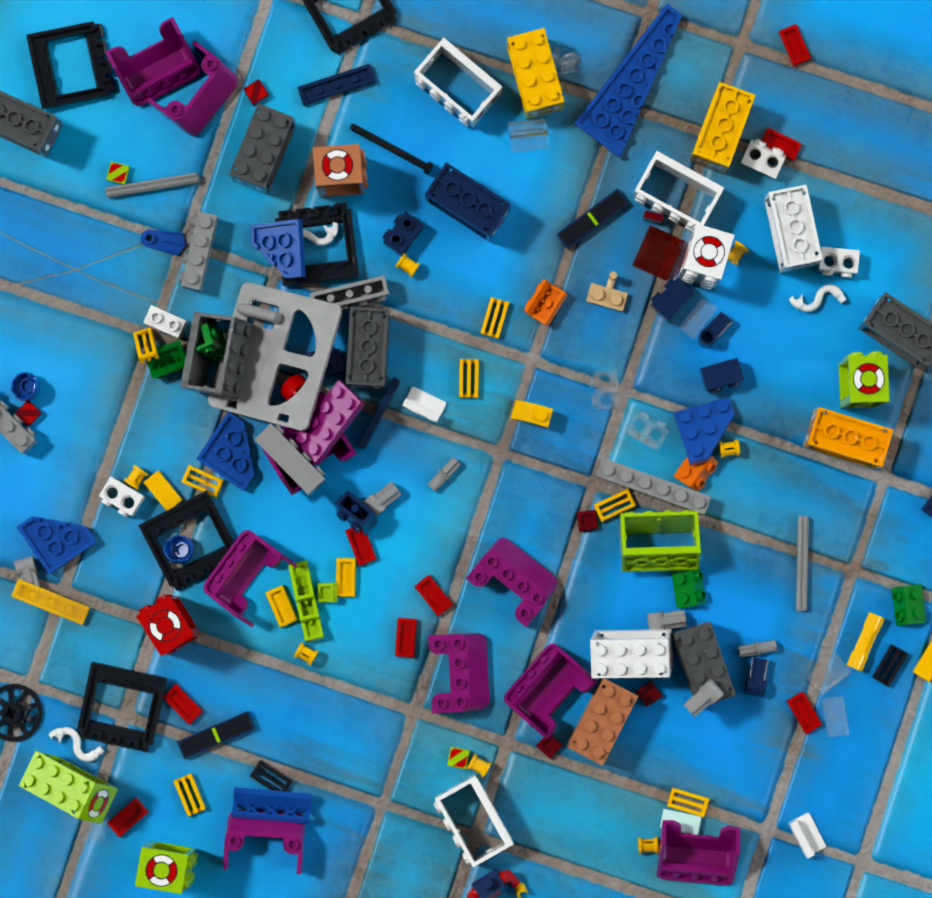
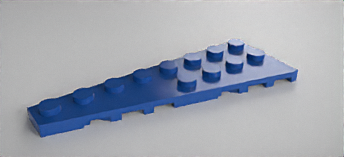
M668 4L665 5L574 123V125L618 158L624 150L682 17V14Z

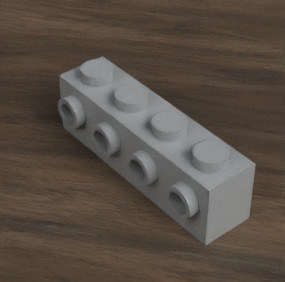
M198 211L197 216L194 215L192 227H194L193 234L189 235L187 244L190 246L189 253H185L183 264H186L185 270L181 271L179 282L184 289L202 292L219 220L217 215Z
M379 276L310 293V297L341 306L343 311H346L352 305L362 307L368 305L367 302L375 300V303L386 301V297H389L385 276Z
M1 400L0 433L21 454L25 455L38 442L35 438L36 434L29 427L26 429L21 424L23 421L16 414L12 415L8 411L9 407Z
M270 423L254 440L310 496L326 481L323 477L325 473L318 465L314 468L309 463L312 459L305 452L301 454L296 449L298 445L291 438L287 440L283 436L285 432L278 424L274 427Z

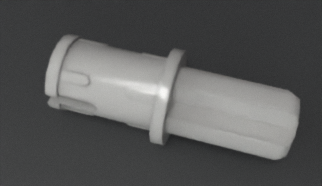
M452 458L441 470H438L439 472L427 484L437 492L446 480H450L449 477L461 464L455 458Z
M775 640L760 643L755 641L754 644L738 646L739 657L760 656V654L777 652Z

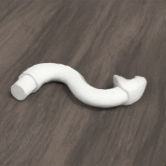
M333 222V227L323 226L327 232L324 238H318L308 230H303V237H306L318 246L328 245L337 235L338 223Z
M825 285L817 291L814 302L806 305L803 303V294H801L799 299H794V296L789 298V302L798 310L812 312L821 305L823 296L827 292L833 294L835 299L837 298L841 304L847 299L839 287Z
M60 727L49 733V737L53 739V736L57 737L59 743H61L64 735L71 736L73 739V751L81 761L93 762L105 752L99 746L89 753H83L81 750V738L73 728Z

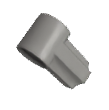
M390 482L379 492L369 496L363 503L378 516L386 509V506L394 502L402 494Z
M34 556L14 561L16 573L21 580L41 587Z
M684 610L647 614L649 629L686 627Z
M712 679L698 689L699 691L683 704L694 717L724 695L723 691Z

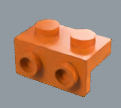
M543 279L537 285L532 298L527 301L524 312L548 327L568 294Z
M711 456L709 461L690 466L686 457L673 477L698 492L704 487L710 474L716 470L718 461Z

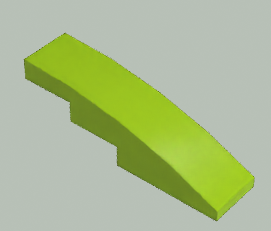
M307 560L296 563V568L289 564L290 577L305 643L324 639Z

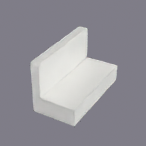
M412 387L402 407L437 423L446 406V402L416 387Z
M805 813L788 822L807 859L826 847L810 813Z

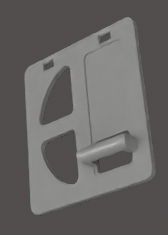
M244 283L240 289L232 317L248 321L249 317L274 323V327L270 330L251 325L252 334L249 337V351L245 358V372L242 375V389L238 399L209 394V405L295 430H307L310 426L343 314L341 306L254 283ZM254 301L278 306L279 310L276 312L253 306L252 304ZM298 311H302L307 315L314 329L316 350L312 357L285 350L292 323ZM224 359L219 360L211 388H219ZM281 365L303 369L308 372V378L304 385L292 398L279 405H270L271 394ZM230 400L238 402L237 409L228 406ZM281 414L289 416L288 422L279 420Z

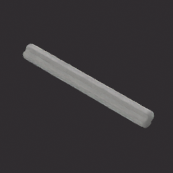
M190 173L107 187L105 192L107 198L197 184L200 179L198 173Z
M807 516L798 517L797 611L807 610L809 517Z

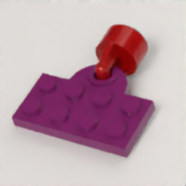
M300 374L289 377L282 385L281 395L288 401L301 389L306 379ZM338 380L328 394L319 392L309 428L305 431H300L293 441L315 463L320 464L365 403L343 381Z

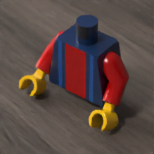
M495 869L471 884V890L468 892L467 898H496L511 888H514L518 898H522L520 893L526 892L528 894L525 884L520 883L510 870Z

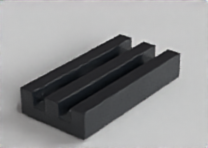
M890 644L872 678L889 687L908 653ZM892 650L896 651L882 676L878 677ZM901 654L902 656L896 664L894 670L892 671L888 680L885 681L884 679L886 678L888 672L890 671L891 667L896 661L898 655Z
M262 760L259 761L250 775L251 778L273 791L279 790L256 776L257 772L283 788L282 791L285 792L292 783L291 779ZM263 766L287 782L286 785L261 770L260 767Z

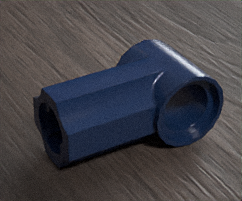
M720 312L701 331L697 339L698 344L703 348H710L733 322L729 317ZM709 334L712 341L709 343L704 342L702 335Z
M752 657L744 694L764 697L769 660Z

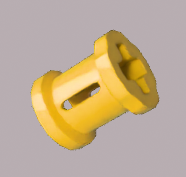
M735 241L727 260L733 265L738 266V261L749 250L740 242Z
M404 253L395 267L408 273L411 278L419 268L420 263H415Z
M735 439L734 442H719L721 459L731 455L740 456L738 439Z
M133 465L132 472L123 481L138 490V485L145 476H148V473Z
M301 642L293 657H299L311 666L319 651H313Z
M474 754L467 769L478 772L484 778L492 763H487L478 758L477 754Z
M654 836L651 839L638 837L639 855L643 852L658 854V837Z

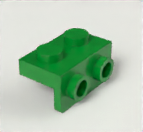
M208 323L201 325L205 343L196 347L197 352L214 361L224 359L228 339L227 334Z
M179 339L157 347L159 358L151 357V361L146 359L152 379H161L173 371H183L186 354Z
M700 566L699 570L671 571L676 607L684 608L704 605L706 592L703 589V573Z
M922 585L892 587L896 625L926 622Z

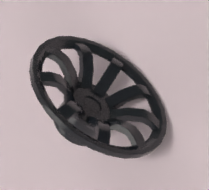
M20 684L4 685L0 687V693L8 690L9 700L8 703H5L0 698V705L3 707L0 710L2 717L0 727L5 722L8 723L7 736L0 733V738L11 742L21 741L30 737L40 726L43 715L42 704L36 693L30 688ZM12 688L24 690L17 702L14 701ZM29 693L35 703L22 707L21 704ZM37 707V718L24 714V711ZM22 719L35 723L29 732H27L21 722ZM14 724L20 728L23 735L12 737Z

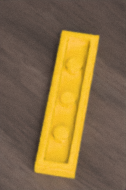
M19 578L11 594L13 598L80 625H83L90 609L86 605Z

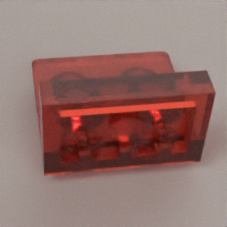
M650 225L632 265L656 277L667 280L685 240Z

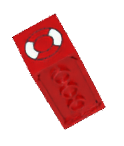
M164 594L155 600V605H146L139 610L140 614L136 616L160 656L170 655L202 635L179 597L175 595Z

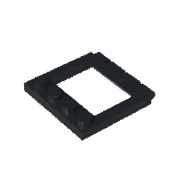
M302 0L331 51L335 49L337 55L350 49L346 42L350 41L351 45L355 46L364 41L366 38L363 32L366 31L367 35L371 37L381 31L382 28L379 23L382 22L386 28L397 22L394 16L397 12L391 1L378 0L382 9L334 36L315 4L320 0Z
M94 21L26 35L42 110L110 96L109 92L116 91L114 77L106 78V76L113 74L109 59L102 60V57H107L105 53L108 51L106 41H98V39L105 37L102 24L94 25ZM85 34L96 88L59 95L48 42Z
M346 203L333 204L334 211H330L329 205L314 207V214H311L310 207L295 209L296 216H292V210L278 211L279 218H275V222L302 219L303 228L330 225L333 222L343 223L347 260L305 265L306 277L286 279L282 276L283 287L359 278L351 209H347Z
M208 490L138 525L169 586L174 585L176 591L189 586L186 579L188 577L192 583L206 577L204 569H207L210 575L234 543ZM208 512L224 546L173 571L156 537Z
M92 661L77 730H81L80 738L93 740L95 734H97V742L112 745L113 738H116L115 746L130 749L132 742H135L134 750L148 752L149 746H153L167 677ZM98 682L153 694L145 732L90 720Z

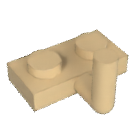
M612 271L608 277L606 287L591 283L586 302L623 312L628 293L613 289L617 273Z

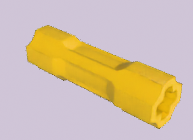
M871 612L868 613L859 639L847 661V666L862 672L874 640L885 620L884 618Z

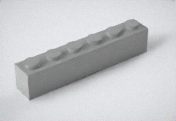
M601 458L595 477L680 508L698 511L700 515H705L711 496L605 458Z

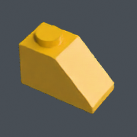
M516 400L511 419L547 429L553 409Z

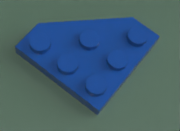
M302 219L250 225L251 245L258 249L264 255L263 257L281 272L280 274L284 278L306 277Z
M729 397L673 412L690 466L709 461L712 452L725 434L729 423L732 422L734 411Z
M228 411L196 459L245 491L255 476L245 422Z
M32 516L17 526L49 575L97 543L88 527Z

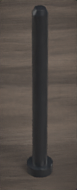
M351 124L350 126L351 131L423 169L424 174L428 175L434 163L430 161L426 163L356 124Z

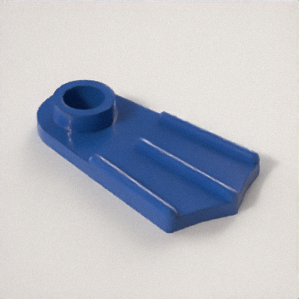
M146 230L141 235V242L144 246L176 256H180L186 246L183 232ZM148 235L153 236V240L150 242L146 241Z

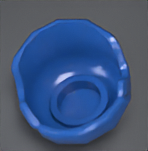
M22 372L17 374L12 380L11 392L14 394L15 399L29 401L39 394L40 383L34 374Z
M174 535L171 539L165 541L163 552L171 562L183 564L193 556L194 545L186 536Z

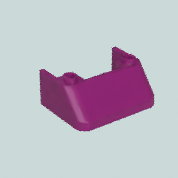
M194 40L192 42L194 49L205 57L201 63L202 70L209 77L187 106L180 101H172L164 109L150 97L147 100L151 107L190 136L201 134L238 85L236 75L216 56Z
M245 530L238 536L206 580L203 589L209 597L233 616L253 627L254 624L243 616L248 607L247 599L242 596L244 591L264 564L269 568L277 567L282 560L295 568L297 564L252 531Z
M232 812L229 814L224 842L223 870L229 868L230 851L241 849L244 845L245 836L283 838L284 850L289 854L298 855L297 874L302 873L305 837L304 823L233 818ZM276 812V813H277V814H280V815H283V814H285L286 812Z

